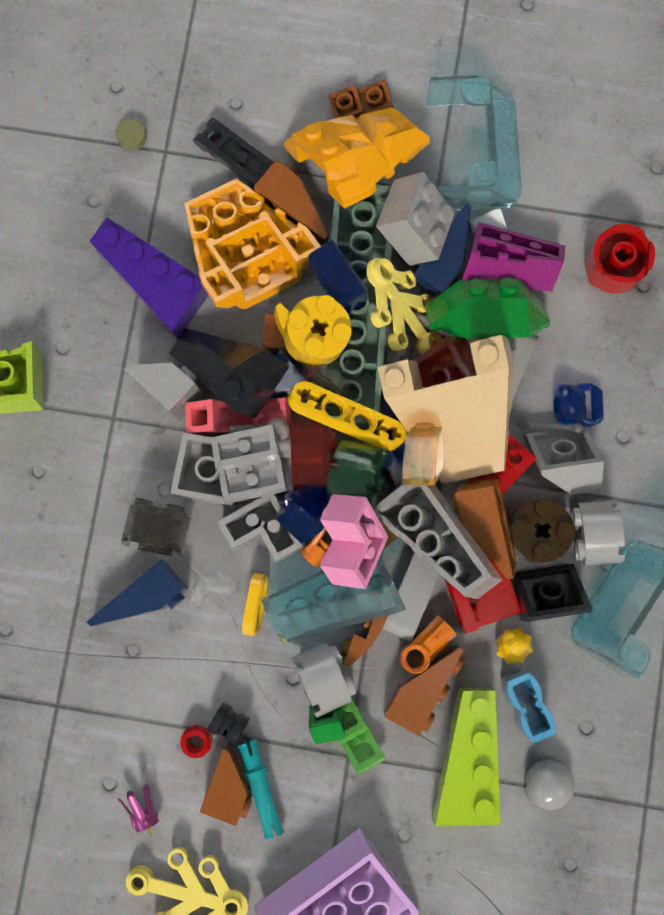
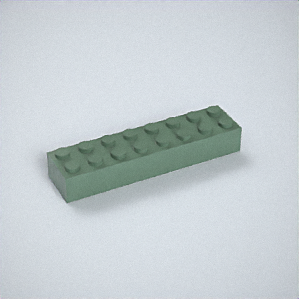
M376 185L377 190L371 196L345 209L334 199L327 295L333 297L346 310L351 321L352 332L347 345L339 357L332 363L321 366L319 381L320 387L379 413L382 386L377 367L383 366L386 326L377 328L371 321V312L377 309L375 287L367 278V265L374 258H385L391 262L392 245L376 227L391 186ZM328 403L325 405L328 415L331 417L340 416V410L335 404ZM355 416L356 426L362 430H367L369 424L366 418ZM317 422V427H329Z

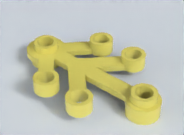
M385 258L370 260L367 265V278L375 287L377 309L371 312V321L375 327L381 328L389 325L391 320H393L394 333L388 336V345L391 350L399 351L406 349L408 346V338L405 334V320L418 339L416 345L421 355L431 357L441 354L444 349L442 336L437 331L427 332L410 308L412 307L419 314L425 313L426 304L431 301L430 297L427 294L418 296L399 292L393 284L397 283V286L402 291L414 288L416 278L413 272L410 270L404 272L396 271L392 263ZM387 296L391 300L392 317L388 310Z
M175 847L168 855V864L171 868L178 870L186 886L154 878L152 870L145 865L134 867L126 878V887L133 895H143L148 891L182 901L168 911L158 912L155 915H188L201 906L214 909L207 915H246L248 912L247 897L237 889H230L219 869V860L214 855L203 857L199 864V872L203 877L210 878L217 894L204 890L188 860V852L183 847ZM173 854H182L184 861L176 863L173 860ZM206 861H211L214 864L215 869L213 871L205 870L204 863ZM140 877L144 882V886L136 887L133 879ZM228 903H235L238 910L231 913L227 910L226 905Z

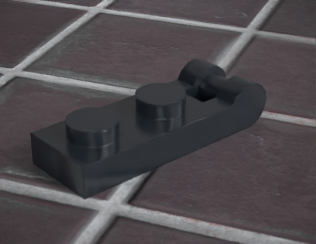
M213 117L206 123L207 128L204 132L198 133L193 139V142L201 150L208 152L253 187L274 163ZM215 136H218L220 139L214 143L212 140Z

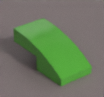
M351 699L352 702L341 706L345 738L338 741L343 746L356 773L361 775L386 760L354 700Z

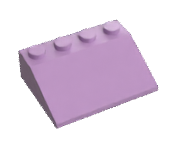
M360 828L254 906L257 915H418L420 913L378 850Z

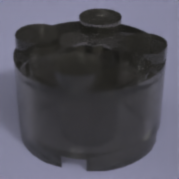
M135 498L134 504L129 506L121 544L130 547L131 542L139 544L138 550L172 556L174 550L178 557L183 556L191 518L184 513L185 508L174 504H166V507L162 508L153 506V501Z

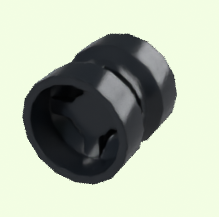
M223 702L209 724L207 731L214 735H224L226 742L235 746L250 717L243 713L237 715L233 712L230 705Z

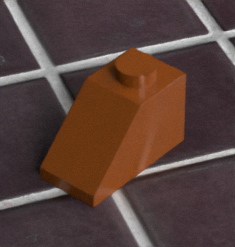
M226 744L221 752L200 813L236 826L240 817L246 819L252 799L247 798L250 786L244 778V772L232 746Z

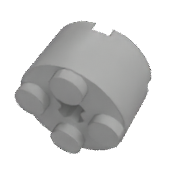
M617 500L577 503L576 508H573V512H570L575 530H578L579 538L574 542L575 560L582 561L584 566L624 562L625 555H619V547H625L621 510L614 511L613 509L618 505Z
M325 642L291 657L293 664L299 662L300 668L295 669V672L308 703L311 702L312 706L317 705L318 707L312 710L316 718L352 702L351 696L355 695L356 691L350 677L341 673L339 665L343 664V660L336 646L332 645L329 647Z

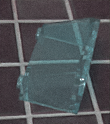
M631 541L626 543L625 547H622L619 555H625L624 562L611 564L589 598L593 607L592 612L579 614L573 623L571 638L579 648L616 673L640 679L649 664L650 651L634 635L664 590V548L644 541Z

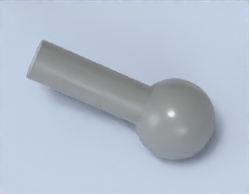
M274 418L267 423V425L273 424L277 441L289 436L290 427L285 420ZM230 425V433L266 425Z

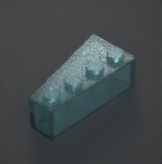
M381 556L366 589L332 585L324 571L321 570L261 599L267 619L282 644L406 610Z

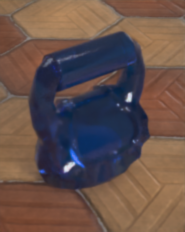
M591 383L559 385L555 389L553 397V410L556 420L566 425L581 423L583 427H592L600 424L604 419L603 391ZM586 391H590L592 419L586 418V395L584 393Z

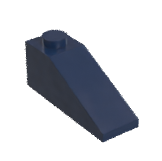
M468 203L464 205L451 223L439 260L421 263L414 273L416 285L434 298L459 281L472 207Z
M159 560L91 617L87 623L90 627L163 610L167 607L172 610L186 598L183 593L189 588L165 560Z

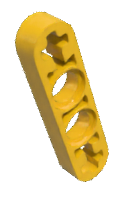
M307 381L295 384L288 394V404L296 413L382 450H395L406 439V430L399 421ZM301 392L307 394L306 399L308 401L306 403L301 402ZM318 399H321V403L318 405L317 409H315V406L317 405L316 401ZM328 403L335 404L340 410V416L331 417L328 415L325 405ZM355 416L366 418L369 428L367 430L358 428L354 421ZM387 430L392 431V437L394 438L392 441L388 439L389 434L386 433Z

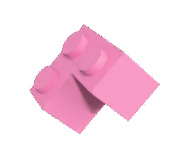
M332 494L320 519L332 538L327 552L323 555L320 567L332 585L366 589L386 544L388 535L366 497Z

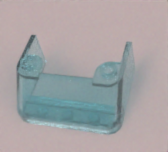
M480 75L431 77L427 106L463 104L485 106L488 161H478L469 168L467 185L438 186L437 190L448 205L451 206L452 210L462 209L466 203L472 206L471 209L513 206L517 203L522 193L516 103L514 98Z

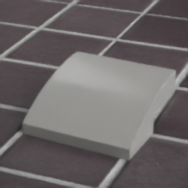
M273 424L211 437L215 468L219 472L222 497L225 504L288 491Z

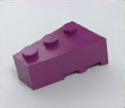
M478 222L468 252L462 280H472L475 278L521 279L531 290L553 291L564 263L566 246Z

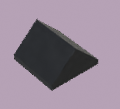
M574 563L515 573L513 581L516 597L521 609L519 614L521 621L531 622L592 612L593 607Z

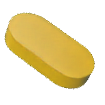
M255 572L251 578L242 623L244 635L256 636L260 631L269 586L267 574Z

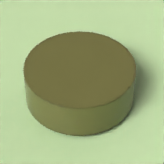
M126 119L117 126L116 138L122 148L135 151L145 144L146 132L139 121Z

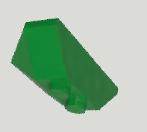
M475 278L472 280H459L426 304L425 308L430 329L436 331L441 329L448 334L466 339H484L503 335L507 338H526L540 332L543 328L549 327L551 322L543 301L521 279Z

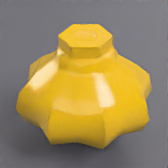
M521 627L505 629L502 635L496 639L497 656L503 658L508 665L524 663L526 657L533 653L531 646L532 636L526 634Z

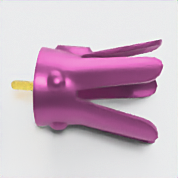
M146 783L143 787L146 811L142 809L134 793L128 791L126 796L133 814L120 798H118V801L130 815L133 829L136 832L147 829L149 835L152 836L150 827L156 825L160 820L158 813L153 809L150 787Z

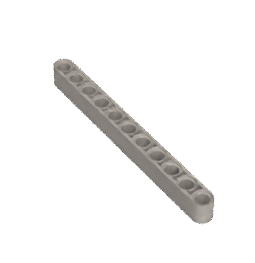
M534 334L526 338H508L510 346L516 348L513 358L515 378L512 387V400L539 335ZM466 479L444 483L440 487L439 491L453 510V495H455L456 490L461 484L470 483ZM456 513L461 520L460 513ZM414 551L388 610L387 620L382 630L410 642L418 628L440 575L434 570L433 566Z

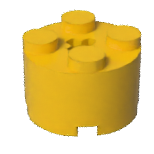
M329 295L311 296L303 299L292 309L285 325L284 343L287 351L296 361L314 367H321L332 363L339 357L351 337L352 331L349 315L343 306ZM313 327L317 330L320 329L323 332L322 335L319 333L313 334L311 332Z

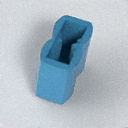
M519 670L501 679L502 691L506 700L514 707L515 721L522 734L533 743L555 735V721L549 709L542 704V692L537 680L524 670Z

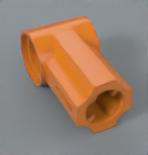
M436 615L407 646L402 648L398 657L400 666L406 672L422 673L457 634L443 619ZM411 650H417L421 654V663L416 668H411L406 662V656Z

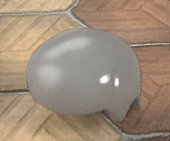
M554 759L539 760L526 774V787L524 791L531 803L537 808L545 811L561 809L573 797L574 777L564 763Z

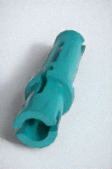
M257 738L247 740L251 753H249L245 741L238 743L237 747L246 770L243 773L246 781H249L264 839L269 840L274 838L271 824L277 837L284 833V829L282 828L266 775L269 773L268 767L263 765Z

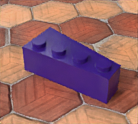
M106 217L91 238L90 243L97 253L178 340L208 297L201 284L200 276Z

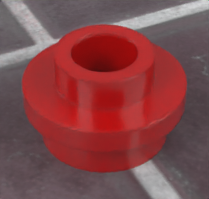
M191 726L181 736V749L188 757L201 758L211 749L212 736L203 726ZM193 736H199L202 739L200 747H195L192 744L191 739Z

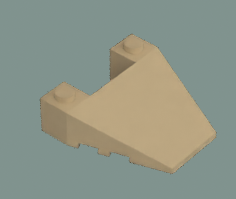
M503 335L470 343L477 374L475 376L423 388L416 361L406 359L377 367L384 399L442 484L505 471L515 365L509 339Z

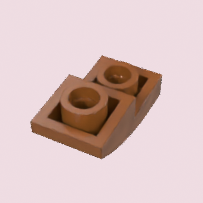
M385 79L360 89L353 85L328 95L334 118L349 115L358 118L362 114L391 107L394 108Z
M377 608L374 614L368 612L362 630L367 632L366 636L363 637L353 633L351 639L346 637L340 651V655L344 657L343 665L351 666L370 648L381 632L389 613Z

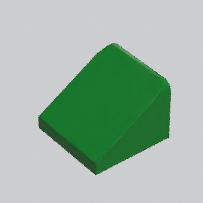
M317 705L309 706V730L315 744L345 738L341 707L316 718L312 710L318 708Z

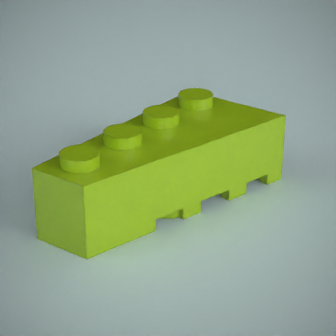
M33 341L21 344L22 347L11 351L7 349L0 351V414L44 410L43 354Z
M459 687L432 820L435 826L501 825L496 690L491 687Z

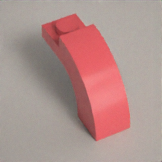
M286 397L269 399L258 416L253 418L238 413L223 401L209 399L185 403L186 433L216 437L230 434V425H267L274 418L285 420L290 430H292L291 407Z

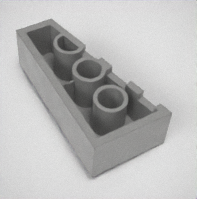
M417 472L373 508L378 519L392 533L408 544L418 556L425 559L434 567V570L465 597L478 599L503 580L431 478Z

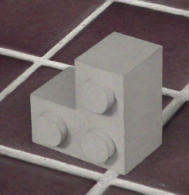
M275 494L262 496L217 521L231 549L235 551L262 537L273 559L278 563L304 547Z

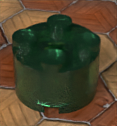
M343 439L339 443L333 457L338 459L335 469L330 468L327 484L328 498H331L332 494L366 497L374 510L377 492L383 493L386 485L387 475L382 474V470L387 464L389 449Z

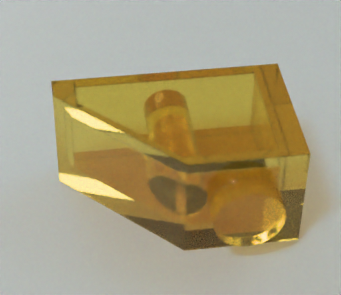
M427 422L418 423L415 427H411L406 435L402 485H435L445 464L443 427H434L433 423Z

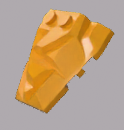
M391 107L362 114L358 118L349 115L309 124L305 128L293 133L292 137L284 142V147L298 163L311 158L325 172L329 194L345 209L371 196L377 190L376 183L384 176L386 179H390L395 174L394 167L398 163L407 164L430 143V136L398 109Z
M234 179L184 203L201 284L216 307L230 308L236 305L241 309H247L298 283L302 278V271L311 267L323 253V248L306 226L300 222L296 225L288 220L286 213L280 208L272 209L265 204L264 197L238 179Z

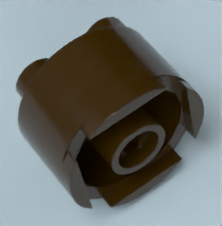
M537 499L527 502L516 508L507 519L515 556L530 563H545L559 559L569 550L576 533L571 516L566 509L549 499ZM535 526L543 527V536L535 537L534 534L537 531Z

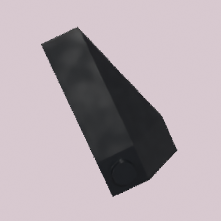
M187 328L184 329L170 351V354L188 368L218 398L238 413L253 418L258 416L290 367L264 348Z

